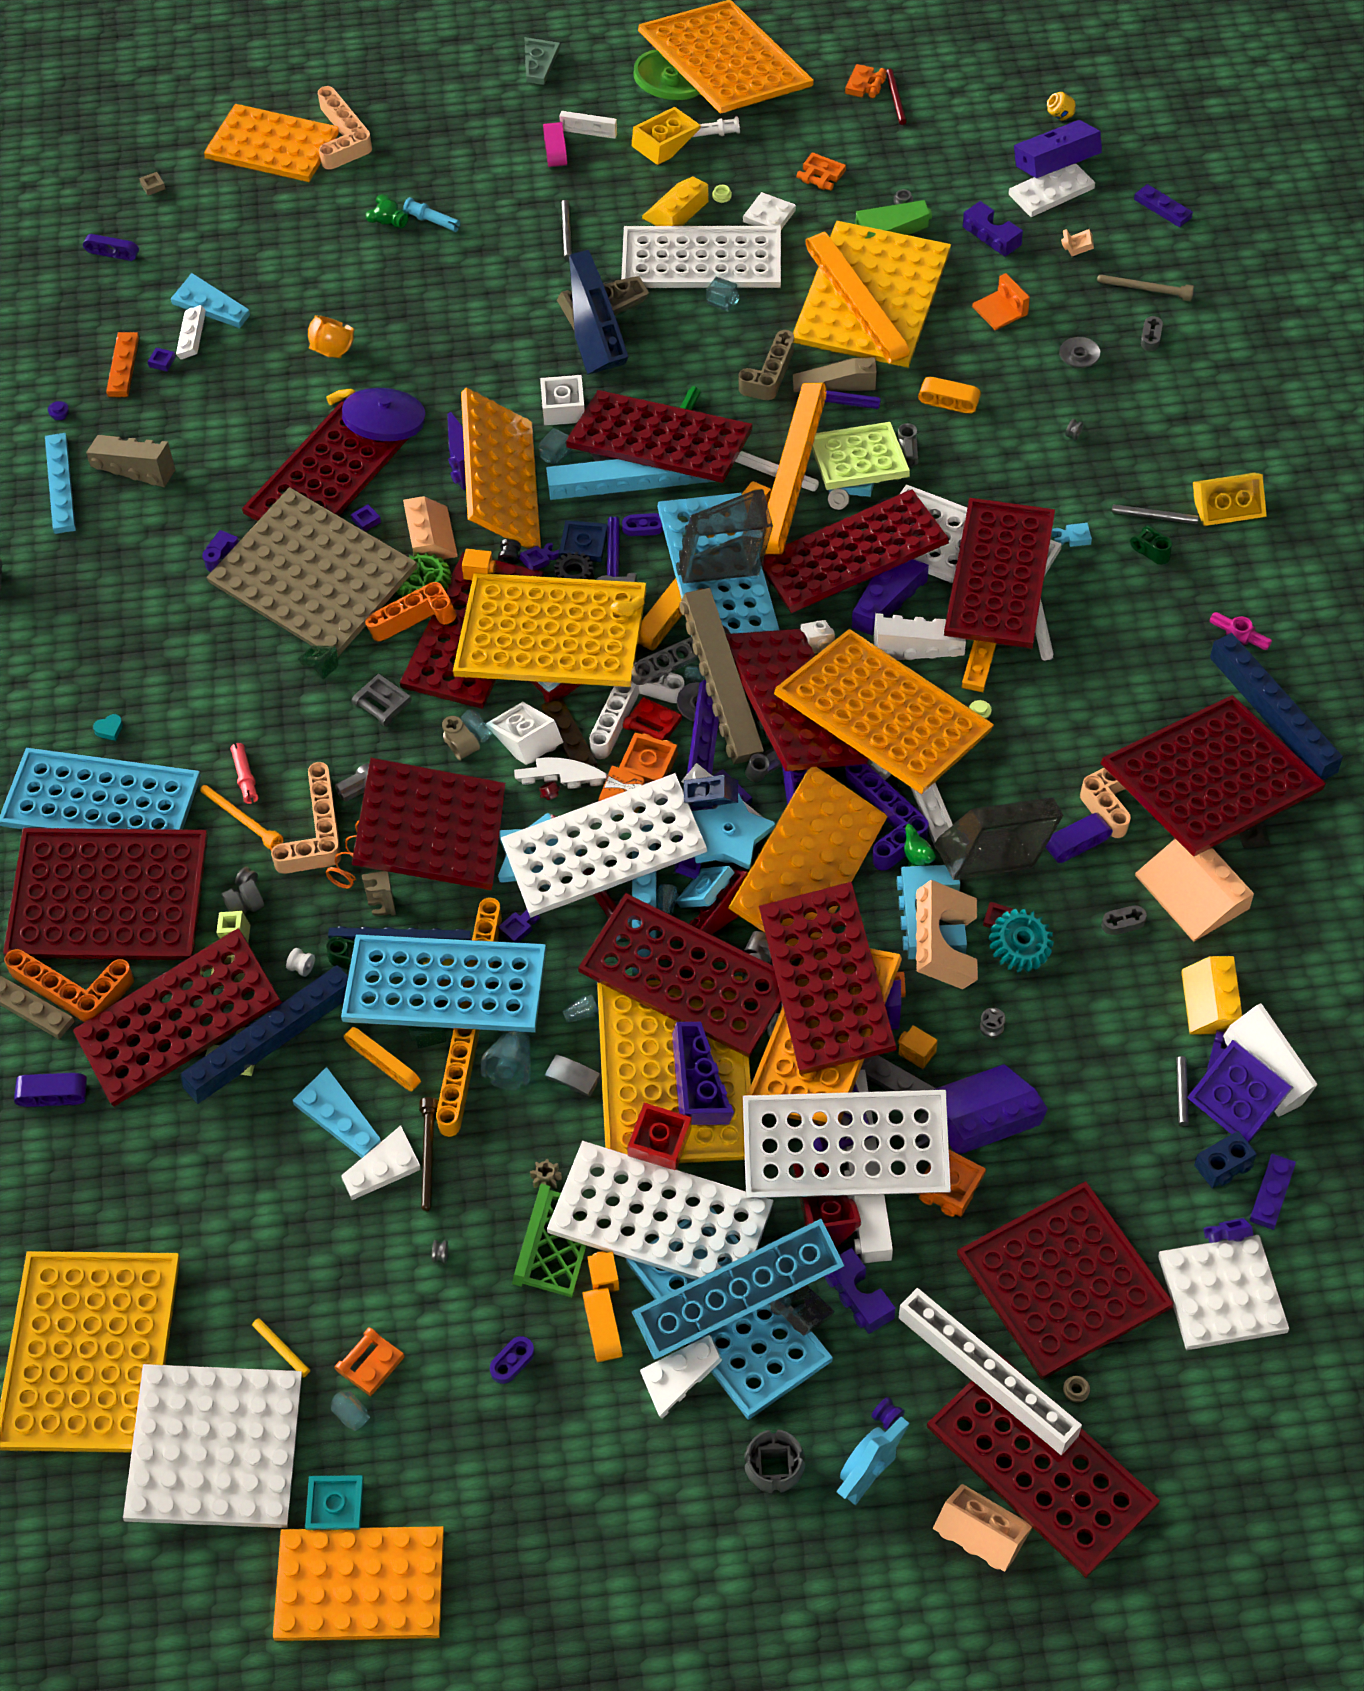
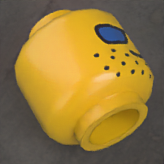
M1064 92L1054 93L1047 102L1048 112L1058 120H1067L1075 113V100Z

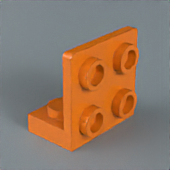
M1005 273L999 276L998 291L974 302L972 307L994 330H997L1028 315L1030 297Z

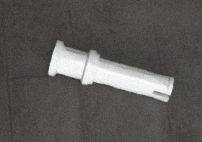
M735 116L734 119L723 120L721 118L717 122L700 124L701 129L693 137L713 134L724 136V134L734 132L740 134L738 116Z

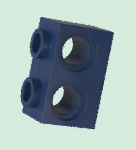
M727 775L684 780V803L697 808L738 803V780Z
M1237 1131L1198 1153L1194 1166L1211 1188L1219 1184L1224 1186L1238 1173L1245 1174L1250 1171L1254 1166L1253 1163L1257 1153L1241 1133ZM1233 1153L1239 1154L1242 1158H1237V1157L1233 1156L1232 1154H1233ZM1212 1165H1217L1221 1169L1217 1170L1213 1168Z

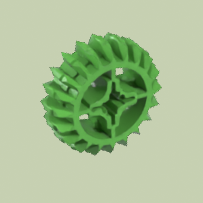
M426 552L425 555L417 553L415 557L409 555V558L417 562L418 568L396 592L402 598L433 582L440 583L444 590H447L449 588L448 584H451L450 577H452L449 566L442 557L437 558L435 554L429 556Z

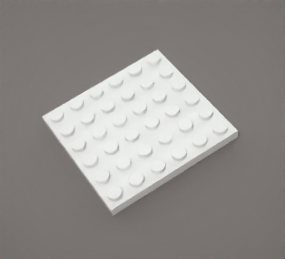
M143 1364L123 1514L124 1522L288 1528L302 1371Z

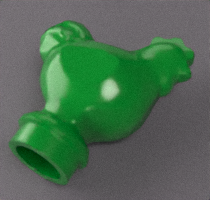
M384 194L377 196L375 200L376 203H379L377 207L366 212V220L370 223L378 222L384 225L392 223L394 227L403 228L408 222V215L403 210H398L397 202Z
M907 824L905 827L906 841L904 851L909 860L908 867L930 866V863L936 857L932 847L925 839L918 835L912 825Z

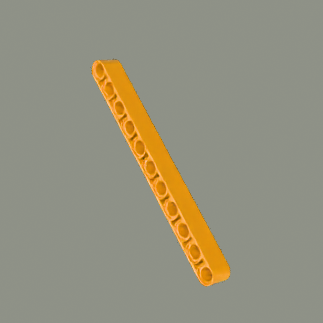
M824 382L802 384L758 537V552L761 555L782 554L784 551L826 400V385Z
M754 481L742 493L750 526L753 525L767 507L772 489ZM728 513L724 516V518L730 517ZM732 530L724 531L726 534L730 536L735 535V533ZM712 533L708 536V538L714 537ZM716 550L708 551L713 556L719 555ZM695 553L692 558H697L698 555ZM699 570L692 571V573L696 576L703 575V573ZM676 578L641 621L638 644L653 651L657 648L682 616L679 605L682 599Z
M486 898L480 902L472 941L498 942V926L501 925L502 915L500 903L495 898ZM470 960L467 962V967H474L478 962ZM466 981L463 983V987L470 988L475 982ZM464 1001L459 1005V1007L462 1009H467L472 1005V1003ZM454 1028L436 1113L439 1131L447 1137L456 1135L461 1128L480 1029ZM459 1055H466L463 1058H458ZM456 1076H461L459 1079H453ZM450 1098H457L454 1101H448ZM447 1119L453 1120L450 1123H444V1121Z

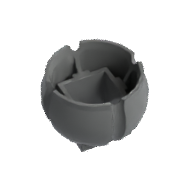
M777 1429V1432L772 1434L769 1430H766L754 1437L747 1446L744 1461L746 1462L745 1472L749 1480L760 1490L772 1493L774 1490H779L780 1493L794 1487L803 1476L805 1470V1462L803 1461L805 1458L804 1450L796 1438L788 1432ZM787 1458L788 1474L762 1475L761 1459Z

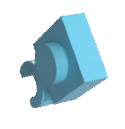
M1088 523L1066 525V530L1061 528L1052 529V537H1057L1054 538V541L1061 543V545L1065 542H1069L1070 547L1091 545L1092 538Z

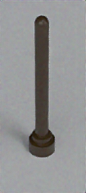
M432 1097L422 1098L419 1101V1111L424 1117L421 1208L423 1211L431 1209L433 1129L434 1117H436L439 1103L438 1099Z

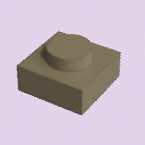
M157 172L139 178L140 184L147 195L165 189L164 182Z

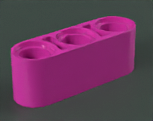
M562 122L543 124L548 167L566 166L567 155Z

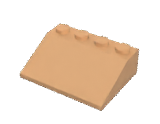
M1176 839L1135 873L1140 882L1193 942L1249 910L1254 896L1249 887L1213 848L1193 857Z

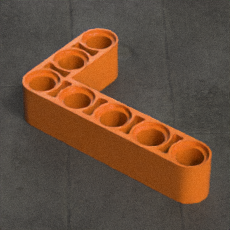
M11 950L4 959L10 975L14 979L83 1022L88 1021L117 1003L134 983L129 963L123 959L110 963L87 990L22 950Z

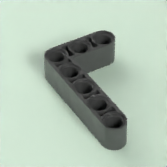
M723 626L725 634H731L728 628ZM692 637L636 662L631 670L632 682L636 685H644L699 660L698 655H695L693 651ZM676 652H681L684 655V659L679 658ZM657 660H661L665 667L659 666ZM637 669L644 670L646 676L640 675Z

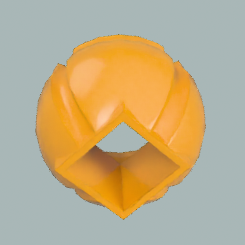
M315 315L308 328L309 348L328 357L341 358L353 344L355 329L349 325L343 327V323L337 320Z

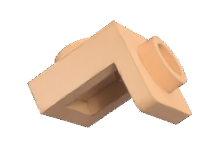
M1067 229L1063 230L1064 238L1061 239L1062 245L1065 250L1069 251L1071 256L1094 249L1093 236L1090 229L1070 236Z

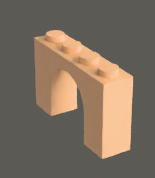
M930 880L920 887L916 893L917 972L964 989L978 980L977 959L954 950L946 943L940 932L939 920L953 925L965 924L967 926L977 919V898Z

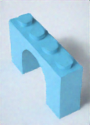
M958 864L901 868V876H897V890H902V896H899V910H904V916H901V930H906V936H903L902 941L903 950L908 951V959H916L917 890L930 880H933L959 891ZM965 924L939 925L940 932L946 943L954 950L966 954Z

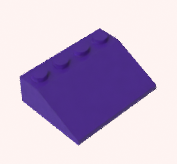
M1005 1064L933 1089L946 1090L948 1143L953 1151L959 1155L1041 1125L1048 1110L1037 1091Z

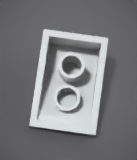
M524 702L519 703L486 723L491 732L511 754L526 765L535 762L536 758L555 750L558 745L563 743L555 720Z

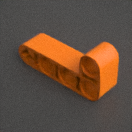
M433 582L373 612L365 620V624L375 641H383L434 614L441 624L453 622L457 614L443 586L438 582Z

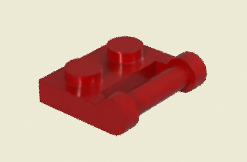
M643 697L630 716L625 718L623 728L629 731L632 729L641 734H648L662 741L668 740L681 722L682 714ZM637 721H640V722H642V723H644V724H646V725H649V726H651V727H653V728L659 730L660 732H658V731H656V730H653V729H651V728H649V727H647V726H645V725H643V724H640V723H638Z

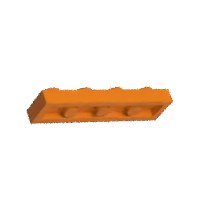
M118 332L106 391L108 397H128L139 342L138 332Z

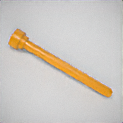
M201 786L200 791L259 835L264 842V846L272 851L276 845L283 843L284 838L277 831L266 830L209 786Z

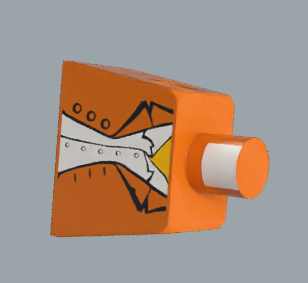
M611 766L598 801L645 784V779L618 767ZM640 806L635 808V813H638Z

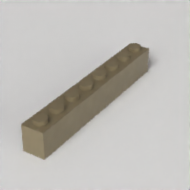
M706 588L687 592L679 604L680 611L686 617V629L693 639V651L700 660V673L702 676H705L707 682L706 691L713 700V713L719 718V731L721 736L725 737L727 743L726 753L732 759L733 765L750 761L751 756L757 753L762 754L764 750L711 589Z

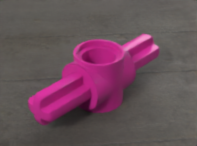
M1214 612L1210 618V623L1225 630L1226 635L1233 633L1242 645L1251 643L1263 650H1268L1272 643L1270 638L1255 631V627L1252 626L1251 620L1247 617L1240 616L1232 620L1218 612Z

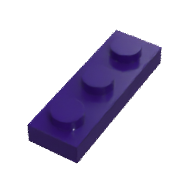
M1148 184L1135 193V201L1179 228L1192 218L1193 211Z
M1271 1154L1249 1220L1250 1222L1274 1230L1296 1164L1295 1161Z

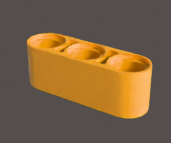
M926 377L918 398L927 405L971 414L977 408L981 391L975 386L935 377Z
M608 1287L582 1292L597 1363L623 1357Z

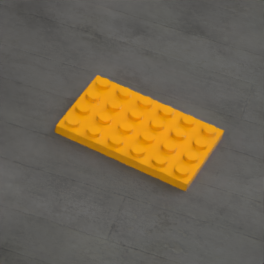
M235 104L204 151L205 159L310 182L321 164L320 146L336 139L339 134V127Z
M443 1526L360 1528V1530L281 1529L273 1628L274 1641L440 1638L444 1549Z

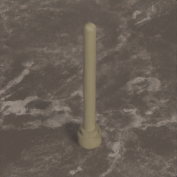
M1099 275L1097 277L1099 283L1178 295L1179 298H1183V301L1189 302L1192 300L1194 290L1193 285L1187 284L1180 288L1107 275Z

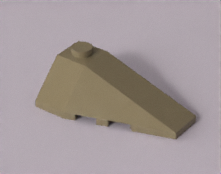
M851 358L793 374V392H800L803 383L822 382L825 383L827 391L875 390V358Z

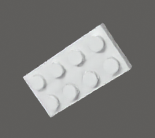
M1075 163L1042 177H1034L1009 188V195L1030 217H1033L1094 189L1095 182Z

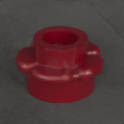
M555 781L548 782L539 788L541 792L540 797L551 800L559 795L558 791L561 787L557 786Z

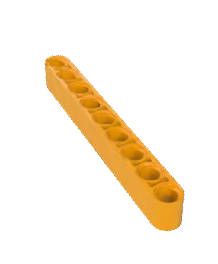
M822 232L807 238L805 242L808 252L886 361L891 364L908 357L910 352L906 341L828 234Z

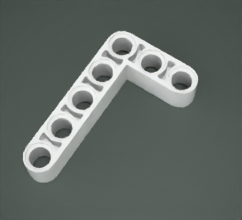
M637 669L640 675L646 676L644 670ZM670 672L644 685H636L632 682L631 687L614 686L590 734V750L594 758L605 759L610 755L623 728V722L629 716L639 694L670 703H677L678 693L684 687L683 677Z

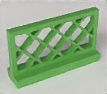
M540 1184L512 1284L522 1287V1284L572 1298L586 1245L578 1242L573 1243L571 1240L566 1239L569 1246L560 1251L556 1249L552 1240L559 1236H549L544 1226L550 1222L554 1213L551 1207L552 1199L559 1200L561 1193L550 1190L548 1185ZM575 1213L573 1215V1218L577 1221H580ZM548 1243L554 1254L542 1259L537 1250L540 1246ZM572 1250L577 1258V1262L567 1266L561 1255ZM557 1258L563 1269L551 1274L545 1263ZM539 1266L542 1267L547 1275L542 1280L529 1278L531 1271ZM566 1273L571 1281L569 1289L558 1286L554 1278Z

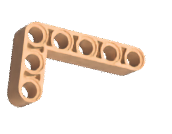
M330 86L321 87L318 90L320 108L333 125L339 127V132L342 134L341 137L329 141L319 148L322 167L334 169L369 154L372 151L371 137L367 128L334 88Z
M313 763L308 769L316 838L276 845L272 849L271 855L275 869L279 873L287 874L336 865L335 856L341 853L332 782L328 766L325 763ZM341 855L337 857V864L341 860Z
M1102 768L1084 779L1080 798L1092 814L1099 813L1113 830L1112 837L1121 838L1127 833L1131 817L1114 794L1125 788L1105 768Z

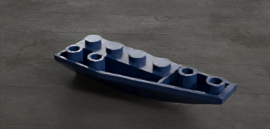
M589 250L570 254L574 333L586 373L589 375L625 365L628 360V354Z

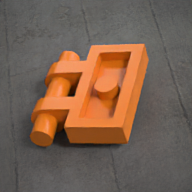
M856 64L845 87V94L863 98L864 94L868 93L870 98H875L881 90V84L885 82L886 69L881 68L879 72L874 73L873 67Z
M812 152L803 163V170L806 172L799 170L796 177L801 179L803 183H812L817 185L819 189L832 191L834 183L829 181L837 183L845 173L846 165Z

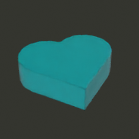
M117 714L109 715L106 719L97 720L93 725L94 732L98 737L116 741L123 727L122 719Z

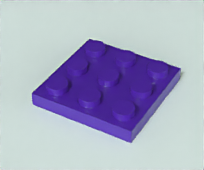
M1232 1040L1187 1098L1230 1134L1239 1131L1245 1140L1250 1143L1294 1087L1236 1040Z

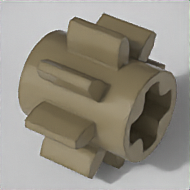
M548 1159L541 1163L535 1162L536 1171H530V1176L534 1179V1188L544 1184L550 1186V1189H556V1180H562L561 1172H558V1163L552 1164Z

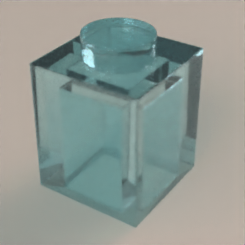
M716 276L707 288V304L729 311L732 305H735L738 301L739 294L737 293L736 283Z
M553 428L539 443L540 458L545 462L558 466L572 451L571 448L566 447V440L569 435Z

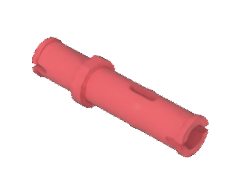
M236 743L238 748L236 749L233 744L230 750L238 774L237 783L242 790L244 802L252 804L251 798H253L254 803L258 800L255 789L256 781L251 774L244 744Z

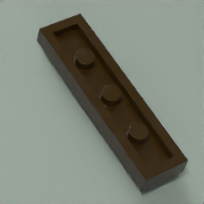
M560 697L542 704L541 710L543 714L555 720L563 740L560 746L567 759L579 761L597 768V762L563 699Z

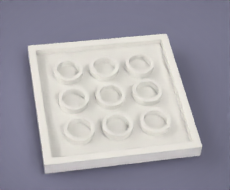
M1259 1235L1245 1237L1243 1241L1239 1242L1224 1240L1159 1252L1158 1257L1171 1300L1174 1303L1173 1308L1186 1350L1288 1333V1323Z

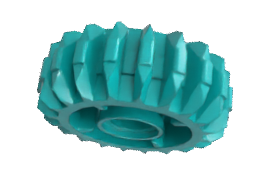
M1013 909L1010 913L1005 912L1002 917H998L995 925L993 924L991 927L992 933L989 935V940L992 943L990 944V949L996 950L993 957L1000 956L1002 958L1000 965L1005 962L1008 963V970L1012 969L1013 966L1016 967L1017 973L1021 972L1023 968L1026 972H1030L1032 967L1038 969L1041 964L1047 961V957L1052 953L1050 948L1053 946L1054 941L1050 940V938L1053 936V932L1046 931L1049 924L1043 925L1041 923L1042 917L1036 919L1034 911L1027 915L1025 909H1022L1020 913ZM1017 937L1024 939L1026 944L1020 943Z

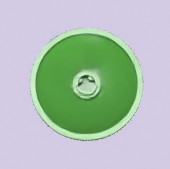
M657 49L642 54L636 60L633 72L634 79L640 88L647 93L668 100H685L700 95Z

